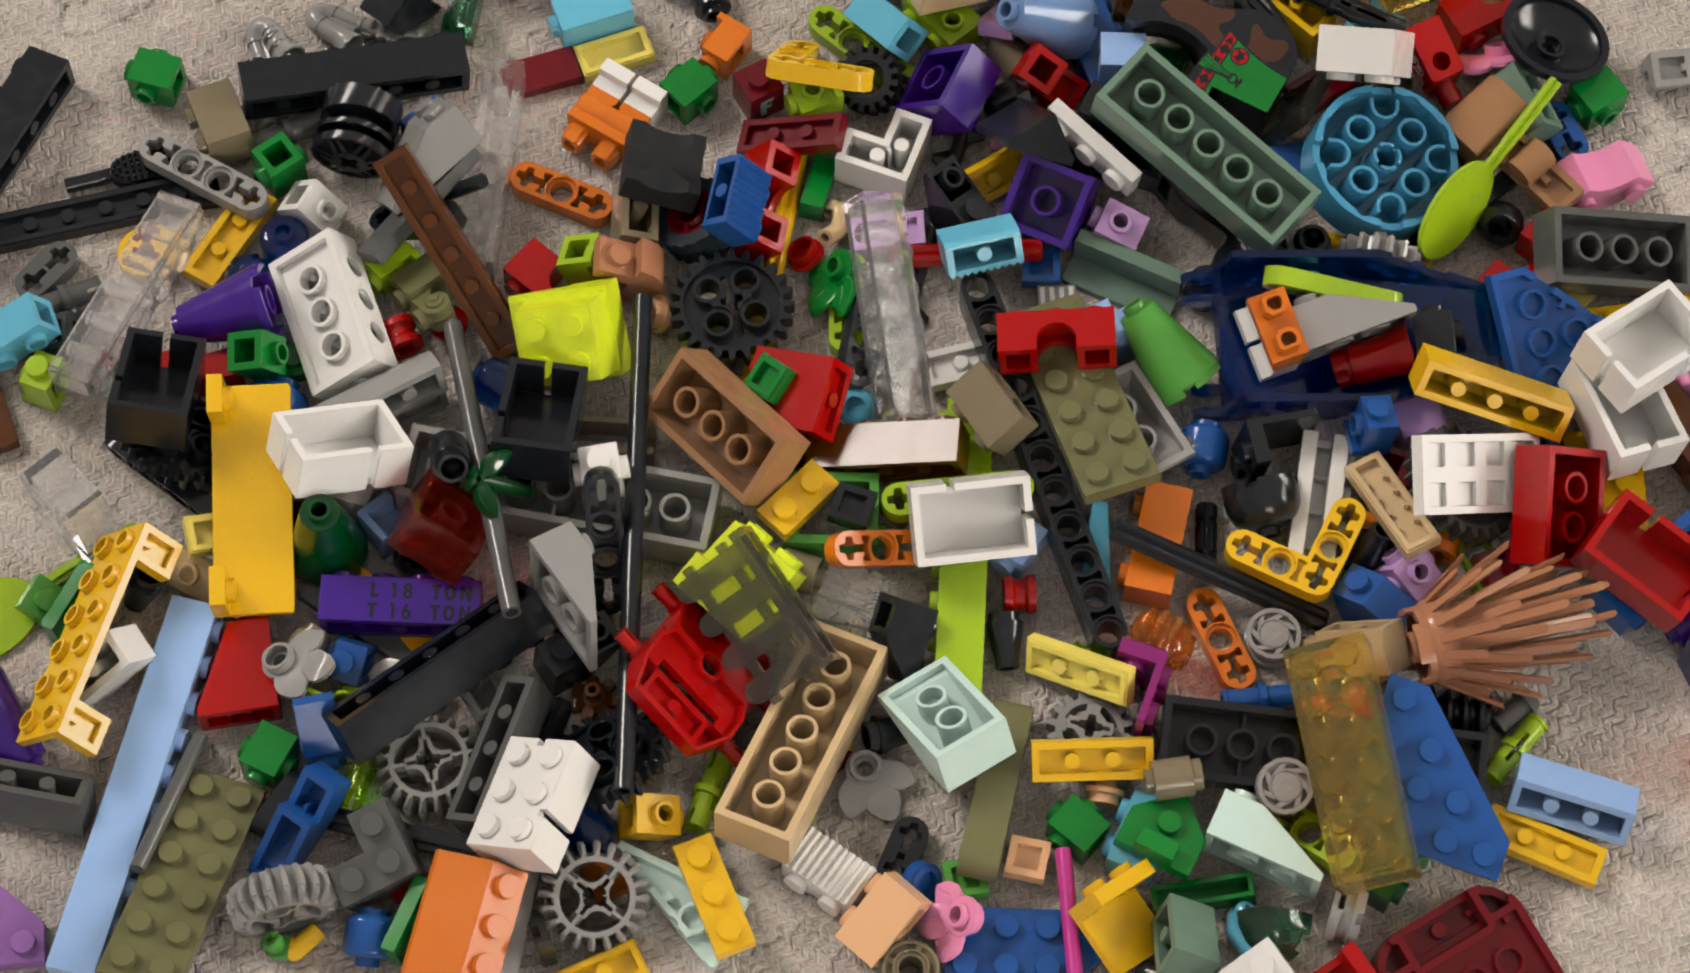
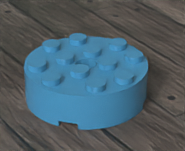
M1365 85L1352 89L1337 98L1312 126L1302 147L1300 169L1301 174L1322 191L1314 207L1335 229L1347 236L1348 234L1359 236L1360 232L1372 235L1374 231H1385L1389 236L1394 235L1395 239L1405 240L1419 231L1424 214L1432 199L1447 179L1458 170L1457 151L1459 146L1454 132L1444 116L1423 97L1397 86L1391 89Z

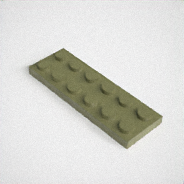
M1079 293L1021 311H1041L1051 308L1075 309L1085 308ZM1055 345L1045 349L1039 357V372H1030V375L1084 504L1088 505L1160 482L1159 469L1113 368L1078 370L1077 355L1071 348Z
M194 768L145 873L140 874L95 970L96 973H189L249 839L251 822L267 799L266 789Z

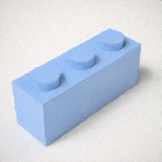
M1522 752L1511 783L1506 811L1624 847L1636 816L1640 788Z

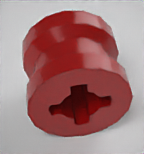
M397 314L383 321L396 360L407 359L422 350L424 341L422 336L415 332L416 324L411 314Z
M1035 574L1026 575L1023 579H1014L1011 575L1002 576L1003 611L1024 610L1028 614L1037 613Z

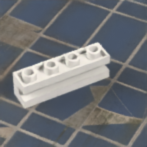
M1303 430L1295 473V476L1297 475L1301 503L1298 513L1289 524L1286 547L1305 556H1308L1333 504L1341 498H1350L1351 486L1344 485V467L1353 463L1355 456L1350 454L1345 435L1334 434L1333 441L1329 442L1318 440L1319 431ZM1341 521L1337 531L1344 534L1347 522ZM1325 542L1320 546L1324 556L1331 559L1337 558L1335 556L1336 543ZM1284 560L1282 574H1285L1290 570V566L1286 560ZM1320 566L1318 567L1315 577L1310 580V588L1316 590L1317 586L1321 585L1325 569Z

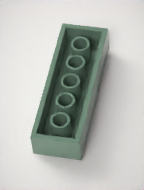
M1146 42L1095 95L1090 112L1263 260L1276 249L1310 212L1322 192Z

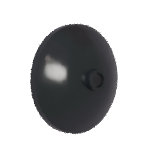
M1513 0L1503 15L1501 33L1507 49L1524 69L1541 79L1548 80L1552 76L1561 84L1586 82L1599 74L1607 62L1610 48L1604 27L1590 10L1575 0Z

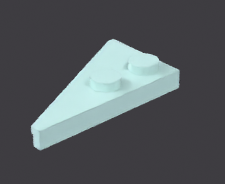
M620 840L616 851L618 856L620 857L625 850L631 853L630 859L624 865L629 868L634 863L639 862L642 869L633 875L635 879L641 877L648 879V885L644 886L643 889L650 895L651 899L705 967L714 973L719 961L716 959L679 867ZM737 894L745 913L749 905V899Z

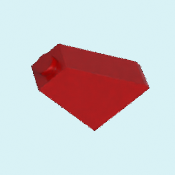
M242 616L237 621L227 622L197 707V715L202 731L261 723L262 719L267 722L283 719L280 694L274 688V681L270 680L262 669V654L267 647L274 643L268 616Z

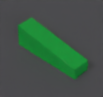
M837 153L815 154L800 200V218L823 222L824 212L826 211L825 206L829 201L835 181L834 170Z
M1251 871L1150 887L1154 915L1170 892L1211 906L1214 910L1232 908L1240 901H1248L1253 905H1257Z

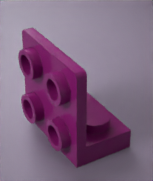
M1122 637L1116 660L1136 666L1134 692L1146 691L1135 723L1133 737L1152 736L1157 720L1156 716L1167 693L1168 682L1173 669L1166 666L1169 652Z

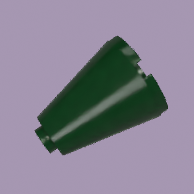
M316 494L310 496L302 503L293 529L294 564L297 574L304 580L306 578L309 581L315 582L318 586L321 583V574L332 575L335 571H349L357 575L369 553L367 536L362 526L331 496Z

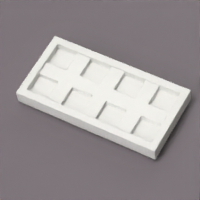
M1531 433L1411 435L1414 515L1512 512L1516 445H1540V436Z

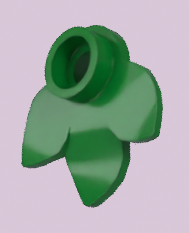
M838 248L827 259L821 260L810 271L807 284L812 290L809 293L807 304L812 318H817L831 305L841 317H847L855 297V280L860 269L859 260L851 251Z

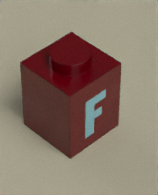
M766 58L733 73V98L748 120L766 118L784 109V86L780 80L766 76Z

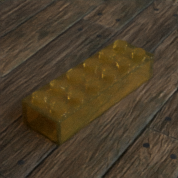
M1360 631L1283 650L1333 887L1342 896L1422 878L1371 642Z

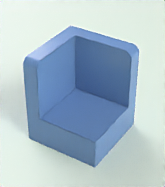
M388 490L357 512L358 522L364 529L367 540L385 559L393 554L394 544L400 536L415 530L395 508L393 496Z

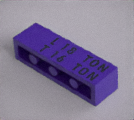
M335 571L332 575L321 574L317 620L319 627L328 634L434 638L483 605L482 581H475L474 578L469 576H455L451 580L435 579V577L427 574H416L412 578H401L385 572L374 573L372 576H356L349 571Z

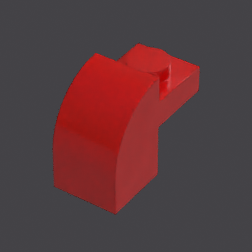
M1035 42L1029 44L1010 74L1017 83L1027 89H1031L1034 94H1037L1049 104H1052L1059 98L1072 110L1090 84L1068 69L1067 66L1069 64L1040 43Z

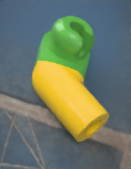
M311 922L297 936L279 934L278 931H269L262 938V947L266 955L274 960L296 962L305 957L326 936Z

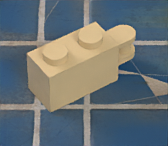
M1402 618L1339 621L1314 632L1315 635L1301 638V646L1306 647L1308 659L1305 660L1306 667H1322L1324 679L1341 678V683L1344 684L1358 682L1365 679V677H1373L1374 682H1385L1390 674L1397 675L1398 671L1412 665Z

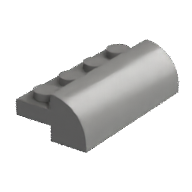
M427 350L313 407L383 399L400 426L404 428L448 406L449 402L446 395L448 386L441 364L433 353Z

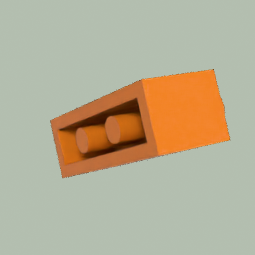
M1158 482L1146 486L1144 493L1136 492L1132 515L1139 516L1137 526L1182 545L1194 489ZM1125 546L1124 550L1131 551L1129 563L1121 562L1116 585L1124 587L1121 601L1167 611L1176 568Z

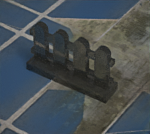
M751 525L740 526L728 535L733 543L730 547L726 542H722L715 547L719 555L696 571L692 565L682 571L686 579L679 583L676 593L681 602L692 604L702 600L709 612L699 622L702 634L707 637H717L724 633L732 644L722 655L724 666L732 671L741 670L747 666L755 679L749 682L745 688L747 700L753 704H761L770 700L773 705H776L784 699L779 693L801 676L806 681L811 680L817 675L812 668L815 666L819 670L830 668L840 661L842 657ZM747 565L756 576L753 580L744 570ZM734 576L742 588L719 604L711 592ZM769 599H771L778 608L779 611L777 613H774L771 607L768 605L767 601ZM757 609L765 621L744 637H741L734 625ZM793 632L802 643L799 647L790 637V634ZM780 642L788 655L764 671L757 658Z

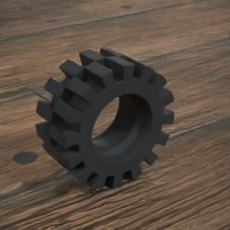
M868 45V47L858 46L856 47V52L849 50L845 53L847 59L845 61L840 59L838 63L877 67L882 73L883 83L881 88L871 95L842 90L844 93V103L847 104L846 107L858 113L871 116H879V112L884 114L890 112L889 107L891 105L896 106L898 102L897 97L902 95L904 91L902 83L907 84V77L902 75V72L905 71L903 65L897 62L899 59L895 55L873 45Z

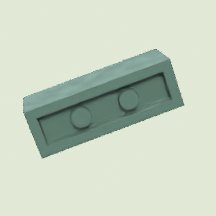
M1081 228L1075 240L1073 256L1062 276V283L1065 285H1075L1077 290L1101 300L1108 298L1111 304L1120 308L1127 306L1140 297L1143 301L1152 299L1171 316L1183 291L1187 272Z

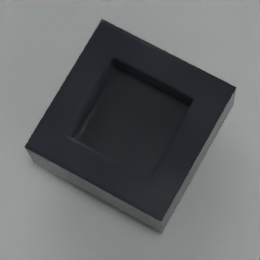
M840 481L828 513L827 522L853 530H866L878 498V492Z

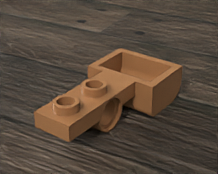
M1488 76L1444 116L1456 137L1459 146L1457 154L1467 163L1476 160L1484 161L1489 157L1528 106L1526 101L1497 76ZM1524 134L1498 165L1504 173L1545 210L1552 206L1571 207L1583 196L1585 191L1556 164L1553 152L1545 143L1537 138L1530 140Z

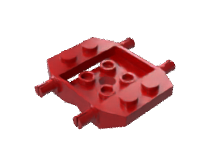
M663 581L651 594L664 605L668 616L650 638L641 644L626 626L613 637L626 650L631 659L628 663L625 692L686 757L716 749L717 751L720 750L736 768L744 752L732 740L735 732L744 722L746 714L755 704L766 713L773 700L768 692L776 680L769 658L753 641L747 644L742 642L692 597L689 596L687 598L684 595L678 598ZM702 661L711 668V675L704 669ZM660 663L665 667L667 676L658 667ZM673 682L680 683L693 697L695 706ZM700 711L707 712L714 719V722L711 724Z

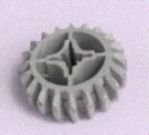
M439 714L433 715L430 722L423 720L414 727L410 734L397 738L381 749L383 755L375 757V765L380 768V770L376 771L375 777L378 783L383 784L380 787L382 796H391L390 800L396 803L397 808L404 805L403 811L407 817H410L417 809L419 810V817L423 821L427 819L430 811H435L436 818L441 820L444 815L443 809L449 808L477 741L476 736L468 737L469 728L465 724L455 729L456 721L452 716L446 719L444 723H441ZM432 742L447 744L457 752H452L451 749H437L432 745ZM419 744L417 752L409 758H404V763H400L405 753ZM427 753L430 755L431 763L435 767L433 769V780L430 779L429 771H426L424 766L427 764ZM456 770H460L455 780L441 789L442 781L448 776L455 775ZM403 781H408L409 784H423L428 792L414 790L405 785Z
M598 839L593 840V852L586 853L583 841L577 842L579 855L572 857L570 850L567 848L564 854L567 862L563 866L560 864L556 876L549 873H543L541 876L544 882L552 884V888L538 890L539 897L551 898V903L540 906V912L547 914L554 911L556 915L546 922L547 927L551 929L561 923L563 928L559 931L557 938L563 941L570 932L573 933L574 937L571 946L575 949H578L582 938H587L589 952L595 951V939H602L605 950H610L612 944L609 936L616 934L620 943H625L627 939L621 929L627 926L631 931L637 932L639 927L630 920L633 914L640 918H645L647 915L644 909L636 907L637 902L650 901L649 894L637 893V888L648 885V879L641 877L634 880L633 875L642 869L641 864L637 862L627 868L624 864L630 859L631 853L625 850L618 859L613 857L617 845L613 842L608 845L606 853H601V842ZM587 862H603L610 865L605 872L593 880H587L573 871L575 867ZM620 873L624 876L628 886V901L624 911L609 897V890ZM608 879L603 885L605 892H602L601 895L605 896L604 901L611 908L608 909L602 903L599 904L594 901L580 912L585 906L583 899L587 898V895L583 894L584 890L577 882H580L586 888L595 889ZM564 880L579 893V902L568 918L562 911L559 900L560 888ZM595 911L603 912L615 920L614 923L599 929H587L578 926L583 919Z
M294 862L290 865L283 866L280 864L278 867L265 868L264 871L258 873L252 872L248 878H241L237 881V884L229 888V892L226 894L227 914L234 931L240 932L244 936L252 935L259 938L269 931L287 934L306 928L311 922L314 924L323 922L339 906L338 895L327 873L330 869L324 868V865L320 864L313 865L310 862L304 864Z

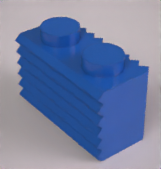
M741 153L718 158L702 229L707 230V233H712V236L717 237L718 240H723V243L728 244L729 247L755 243L759 239L758 236L762 230L760 221L763 219L762 214L765 212L763 208L767 205L766 202L770 195L768 187L771 185L772 175Z

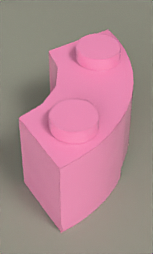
M1621 139L1593 152L1571 153L1556 163L1585 190L1583 196L1571 207L1601 209L1623 200L1626 203L1634 202L1644 196L1646 193L1645 189L1656 183L1637 145Z

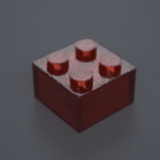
M429 468L406 497L386 543L394 547L400 554L411 558L428 569L434 576L442 578L454 586L479 555L486 535L481 512L475 506L473 496L454 483L443 481Z

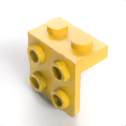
M1147 858L1133 867L1129 861L1121 864L1108 874L1111 880L1106 884L1102 878H1099L1081 891L1085 898L1068 911L1110 973H1126L1154 955L1151 922L1154 915L1135 888L1156 872Z

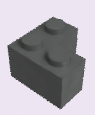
M382 797L346 815L363 853L327 871L343 908L357 912L358 907H368L409 886L416 875L428 876L427 870L395 802Z

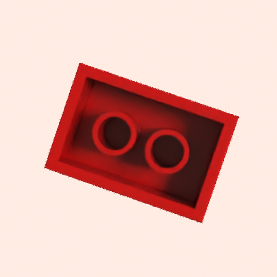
M1516 445L1509 564L1535 566L1565 553L1563 560L1552 565L1556 568L1579 569L1569 560L1603 514L1607 451L1558 445Z

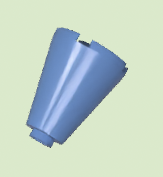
M1000 0L997 6V20L1002 28L1028 44L1031 42L1040 43L1064 61L1081 58L1090 49L1097 35L1098 28L1093 27L1094 15H1098V8L1094 0Z

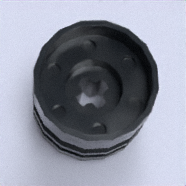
M343 82L329 87L320 114L322 121L318 124L311 149L314 158L324 167L342 175L365 179L380 177L372 164L394 150L395 143L393 139L398 134L404 111L401 102L383 89L365 83Z

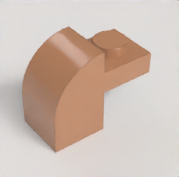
M600 235L594 241L593 276L600 278L617 277L622 299L633 301L634 295L638 293H647L652 297L661 295L664 279V251L657 243L646 238H641L634 244Z

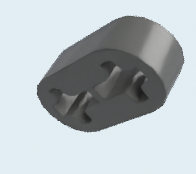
M56 241L45 247L16 276L15 286L19 297L26 292L40 296L56 290V286L59 284H66L79 270L80 262L74 246L67 241ZM58 256L63 259L67 256L68 263L65 265L62 262L55 264L54 258ZM40 282L41 288L38 290L30 288L28 290L27 283L37 284Z

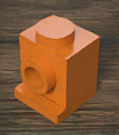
M720 11L716 16L717 28L715 31L709 30L700 44L702 56L698 62L702 66L708 65L718 76L728 80L752 49V29Z

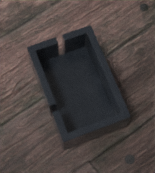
M128 327L115 372V379L113 380L107 401L105 439L185 451L204 377L207 339L171 333L168 368L161 367L164 332Z
M510 357L499 403L498 416H496L492 433L490 452L498 449H508L512 451V455L497 475L569 485L572 463H574L587 402L589 367L553 362L551 395H545L546 361Z

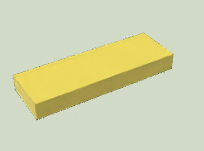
M1036 632L1027 637L1025 673L1123 707H1128L1134 703L1136 666Z

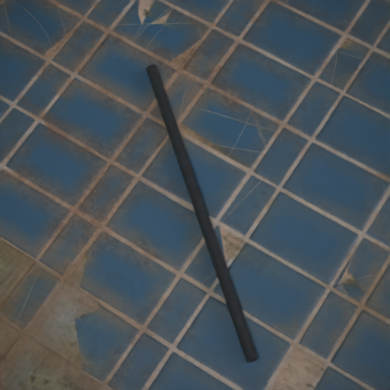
M638 293L633 297L627 456L631 478H626L620 630L626 626L639 641L653 297L647 293ZM619 644L613 792L620 796H629L634 793L637 704L625 692L628 663L631 659L629 658L630 655Z

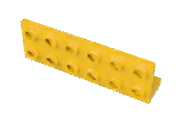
M222 373L206 374V413L211 423L213 566H208L209 606L215 618L295 613L293 494L282 477L283 471H278L266 452L272 413L291 410V387L288 383L226 386Z
M147 522L103 535L97 541L93 548L94 559L92 563L94 565L83 574L79 581V594L75 603L64 616L63 622L65 627L60 638L50 649L49 658L51 660L45 673L35 684L34 694L36 695L30 709L24 713L19 722L20 732L16 743L24 747L56 738L86 757L97 755L111 719L80 701V696L134 568L137 567L159 582L170 580L182 551V544Z

